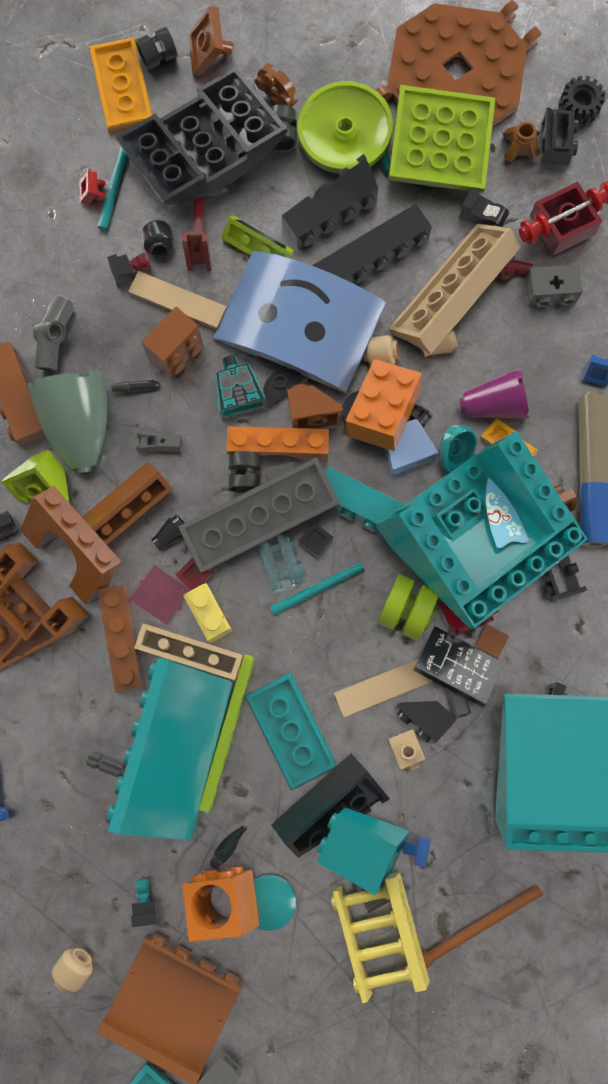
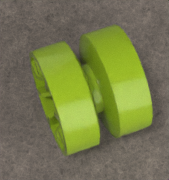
M398 574L377 624L393 630L400 619H404L402 635L419 641L424 629L427 630L435 615L437 610L435 604L438 596L426 585L420 588L416 596L411 595L415 580Z

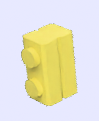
M207 583L183 595L209 643L232 632Z

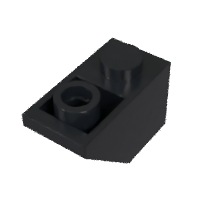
M438 701L400 702L395 706L399 711L396 714L398 718L406 725L411 722L418 729L416 734L426 743L430 740L433 743H437L457 720Z

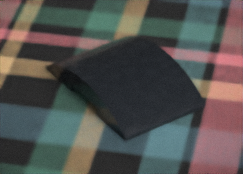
M237 67L230 69L196 89L198 97L162 118H159L155 113L115 137L118 144L164 205L195 200L232 183L267 156L288 132L285 124Z

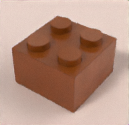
M175 307L141 341L148 359L169 378L174 373H180L185 367V362L191 356L195 357L201 351L203 345L199 326L178 307Z

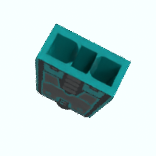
M235 355L223 358L222 362L225 370L215 373L218 407L221 418L265 407V395L249 364L239 366Z

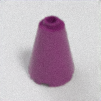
M521 368L512 370L463 392L464 398H459L461 413L466 412L467 417L530 418Z

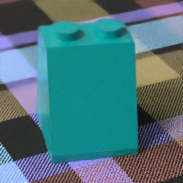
M344 808L340 813H334L329 821L328 828L331 830L328 837H324L318 847L317 852L321 854L317 863L376 895L383 884L386 883L385 879L392 873L410 831Z

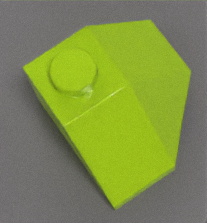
M49 449L32 456L1 481L16 500L26 504L28 501L32 502L34 496L53 486L69 502L65 468Z

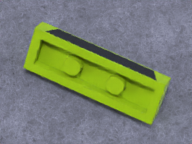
M234 215L228 218L221 237L224 241L250 256L253 251H259L291 259L294 252L293 249Z

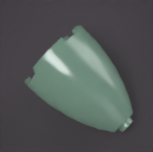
M86 371L85 375H82V373H66L36 379L34 383H28L37 420L53 450L70 470H76V474L90 472V466L96 465L101 453L107 425V391L104 372Z

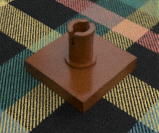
M210 5L188 33L192 73L200 77L220 54L229 57L234 48L232 41L222 39L219 8Z

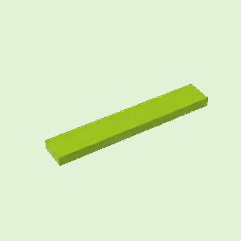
M244 654L201 799L199 810L208 813L211 811L255 662L254 658Z

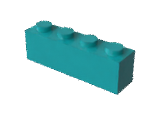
M328 467L325 473L340 502L339 505L333 508L340 511V515L350 521L356 519L362 522V526L372 532L378 530L376 524L404 505L331 467Z

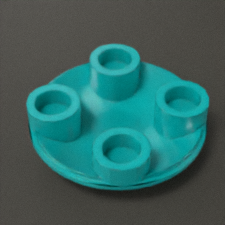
M262 875L254 879L259 926L256 928L265 931L280 929L294 915L296 908L294 890L287 880L279 876Z

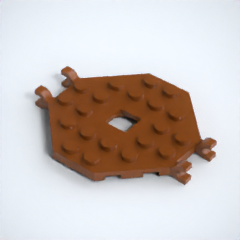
M514 0L509 1L500 12L433 3L397 27L388 85L386 87L381 86L375 91L386 102L393 99L397 105L400 85L494 97L493 127L517 111L526 51L538 45L537 38L541 36V32L535 26L521 39L507 22L512 21L516 17L514 11L518 9V5ZM454 57L463 58L472 69L457 80H454L443 66V64Z

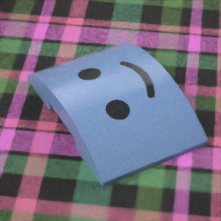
M253 251L213 339L253 356H261L296 370L305 377L347 393L368 342L383 313L386 302L365 289L317 267L280 255Z

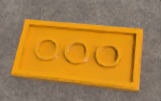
M131 37L89 46L108 133L129 129L152 116L135 38Z

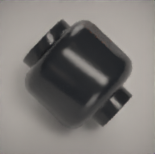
M153 220L143 226L141 231L144 250L154 257H164L174 248L172 228L168 223L161 220Z

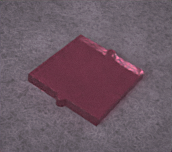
M154 565L145 579L140 580V585L130 600L167 625L175 612L181 609L180 605L185 600L183 595L191 590Z

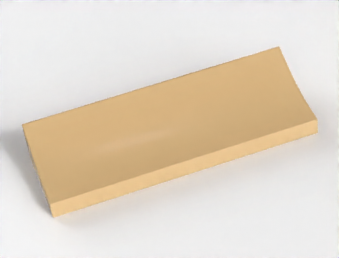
M477 224L389 327L391 334L432 354L521 248L512 229Z

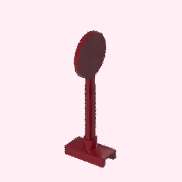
M204 196L194 200L193 233H182L187 270H192L193 264H206V269L212 270L208 234L203 233Z

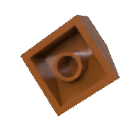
M298 384L287 390L292 428L323 429L342 425V405L314 386Z

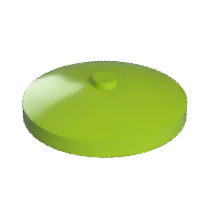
M340 81L321 87L306 100L298 117V137L302 150L315 165L329 172L339 173L345 167L348 170L352 169L358 164L356 159L363 154L366 156L371 167L383 157L391 143L393 118L389 105L377 91L362 83Z

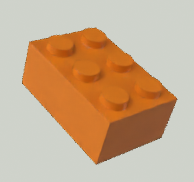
M374 359L346 419L347 436L395 451L422 390V373Z

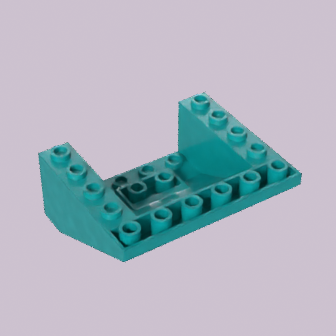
M517 431L489 444L376 524L388 545L469 629L477 627L588 540ZM488 478L499 487L516 510L529 542L520 543L512 541L506 544L505 547H496L486 507Z
M158 658L157 662L152 663L149 669L148 680H151L148 691L143 692L139 707L143 708L140 720L136 719L132 728L131 736L135 737L132 748L128 747L123 759V765H126L124 777L120 776L116 783L115 794H118L116 805H111L108 811L106 823L110 824L108 832L119 835L191 840L195 832L200 813L199 806L235 683L166 659Z
M503 694L495 820L505 850L608 853V697Z

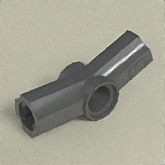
M61 296L53 298L42 322L36 324L33 329V336L37 341L35 368L39 370L57 371L59 345L65 339V326L74 310V304Z

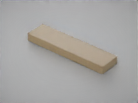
M138 271L128 291L130 296L170 312L175 307H178L193 321L214 330L218 329L227 309V306Z
M417 659L335 692L334 696L344 718L433 681L413 671L418 661Z

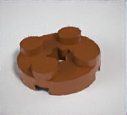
M265 64L257 72V78L254 80L255 85L269 97L271 106L288 105L293 107L298 102V98L295 99L293 96L296 93L294 85L281 70L275 72L271 69L274 65Z

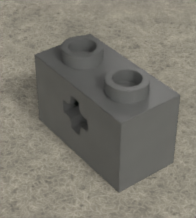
M579 264L530 268L526 276L529 305H537V307H547L556 303H561V305L565 306L577 302L583 293Z

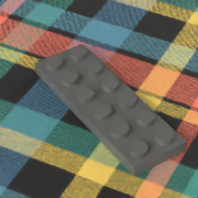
M316 457L178 527L200 572L203 573L339 505L340 502Z

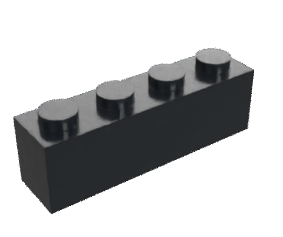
M364 154L356 159L358 164L352 169L348 170L345 167L338 173L340 176L332 184L325 182L321 185L312 199L309 196L305 197L282 215V227L297 249L303 245L308 246L312 244L318 236L323 233L328 234L332 232L336 225L343 221L348 222L359 211L367 210L374 206L378 197V186Z
M351 753L271 826L284 844L299 858L318 846L324 837H328L331 830L328 828V824L334 813L338 814L344 808H348L366 815L371 812V806L379 801L383 804L390 798Z

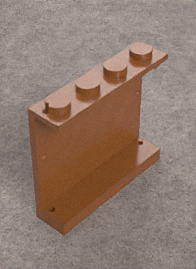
M153 933V935L147 934L106 1017L101 1022L96 1033L190 1084H197L234 1003L242 991L243 984L239 982L240 979L230 972L223 974L215 970L216 966L206 959L198 961L191 957L192 953L181 946L174 948L166 944L168 940L156 933Z

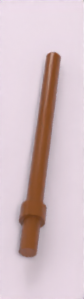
M538 885L431 950H423L422 955L426 969L434 965L433 961L543 896L541 889ZM408 963L399 968V971L405 970Z

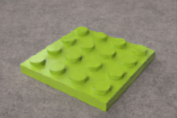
M400 85L388 180L471 191L474 188L484 193L495 98Z

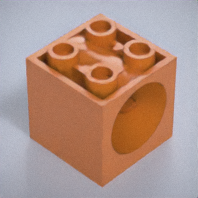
M242 866L226 868V871L217 872V869L205 870L201 874L192 875L191 881L182 884L189 942L241 937L259 926L252 870L243 871ZM214 885L222 888L230 898L231 914L229 919L219 915L212 905L211 892Z

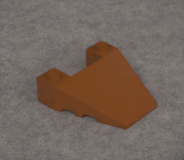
M22 543L5 545L0 551V670L74 633L90 615L73 597L58 600L50 608L23 580L38 560Z

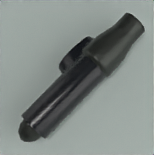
M155 379L123 381L111 384V391L135 392L153 390L158 388L160 383L155 381Z

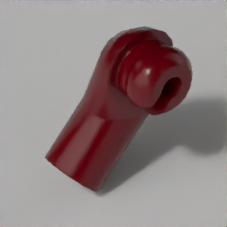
M511 259L498 276L502 280H508L518 273L527 275L530 268H533V264Z

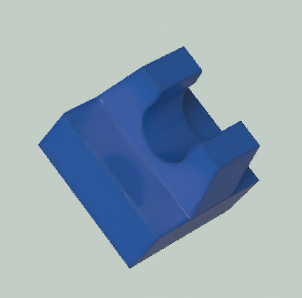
M592 355L583 374V381L607 387L608 359Z
M420 837L419 844L405 842L403 854L415 856L414 865L425 868L431 839Z

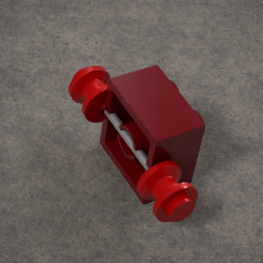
M608 181L602 182L599 190L595 188L588 189L586 194L579 182H575L536 201L530 214L533 222L530 223L528 220H524L520 223L518 232L521 240L532 245L536 242V237L540 235L552 255H555L594 236L602 223L597 212L602 210L603 204L606 203L608 205Z

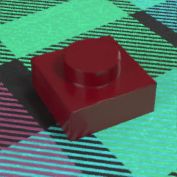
M193 557L175 574L190 590L204 584L212 576L208 570L201 573Z

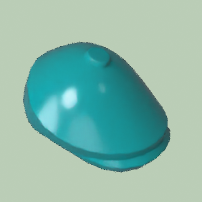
M453 425L442 435L440 442L441 461L447 473L457 468L475 453L477 436L469 427Z

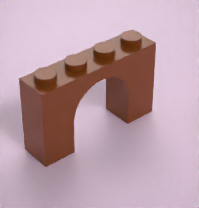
M55 486L33 497L20 531L36 549L56 538L57 534L66 541L74 554L77 565L76 573L69 587L85 605L99 597L98 589L109 586L121 564L120 559Z

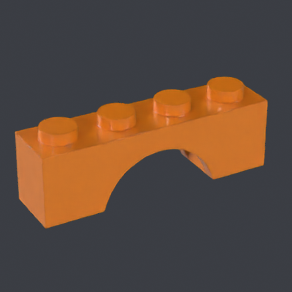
M228 426L226 451L228 458L231 452L250 451L259 453L261 456L285 455L299 458L302 461H310L317 457L318 461L328 462L329 429Z

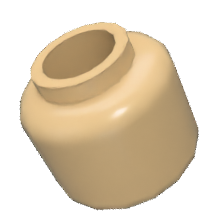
M390 335L371 337L363 359L365 362L368 361L370 366L374 359L395 365L396 361L400 359L399 343L397 340L394 341Z
M80 948L64 951L51 971L55 986L63 992H77L92 974V959L86 951Z

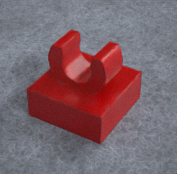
M87 170L81 178L80 203L89 205L93 199L102 201L106 197V193L100 192L97 189H103L106 185L104 180H97V172Z

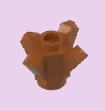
M525 121L518 126L508 128L502 133L506 141L511 142V146L504 155L507 162L515 160L517 156H528L532 159H536L539 156L540 150L536 138L540 132L536 130L534 124Z

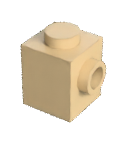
M413 729L387 739L399 769L405 768L407 772L421 767L420 761L425 760V756Z

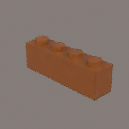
M9 341L0 345V414L3 419L8 421L9 427L6 430L12 442L16 441L21 447H24L46 437L37 420L28 389L29 382L18 353Z
M147 462L83 515L82 518L107 545L168 494L172 487L160 472Z
M123 584L98 589L115 693L124 694L146 689L140 651L134 649L137 635L129 589Z

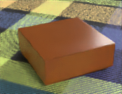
M485 624L474 647L498 659L509 635Z

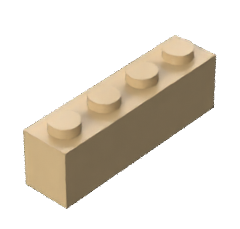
M144 623L134 649L234 682L237 680L244 657L241 654Z

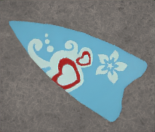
M488 478L486 507L496 547H505L506 544L512 541L520 543L529 542L516 510L506 495Z

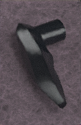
M244 826L232 832L219 844L213 858L210 860V866L213 869H217L233 854L240 837L247 830Z

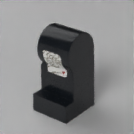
M472 188L462 205L459 217L476 225L483 224L502 227L509 216L508 209L501 204L493 203V201L481 196L480 191Z

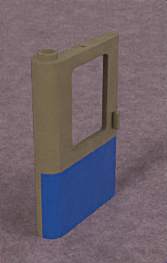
M587 391L578 398L580 526L588 539L582 546L599 547L608 545V395H601L597 391Z

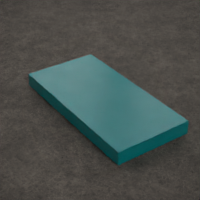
M291 672L245 695L251 711L291 791L333 770L337 766Z

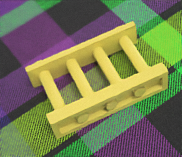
M400 872L389 874L385 879L386 883L383 884V887H381L376 895L368 891L346 895L344 885H340L333 891L331 897L333 909L339 914L355 974L353 978L354 989L357 995L360 994L362 1003L369 1001L372 995L371 989L408 981L410 984L413 983L415 992L426 990L430 982ZM383 898L391 901L393 908L391 914L353 922L349 906ZM388 926L398 927L400 934L398 942L361 950L357 933ZM399 953L402 956H406L408 966H406L405 970L368 977L364 961Z

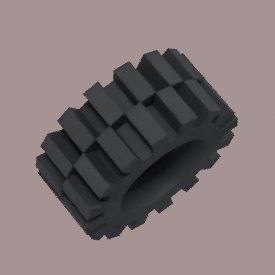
M578 76L577 81L575 78H572L570 83L567 82L559 101L560 110L575 111L574 119L579 120V125H582L583 121H585V124L590 123L591 119L594 121L605 102L604 96L606 93L605 90L601 91L603 88L602 84L597 86L598 80L595 78L593 82L589 81L590 76H586L585 80H583L582 76ZM582 95L588 98L591 103L585 106L575 102L573 97Z

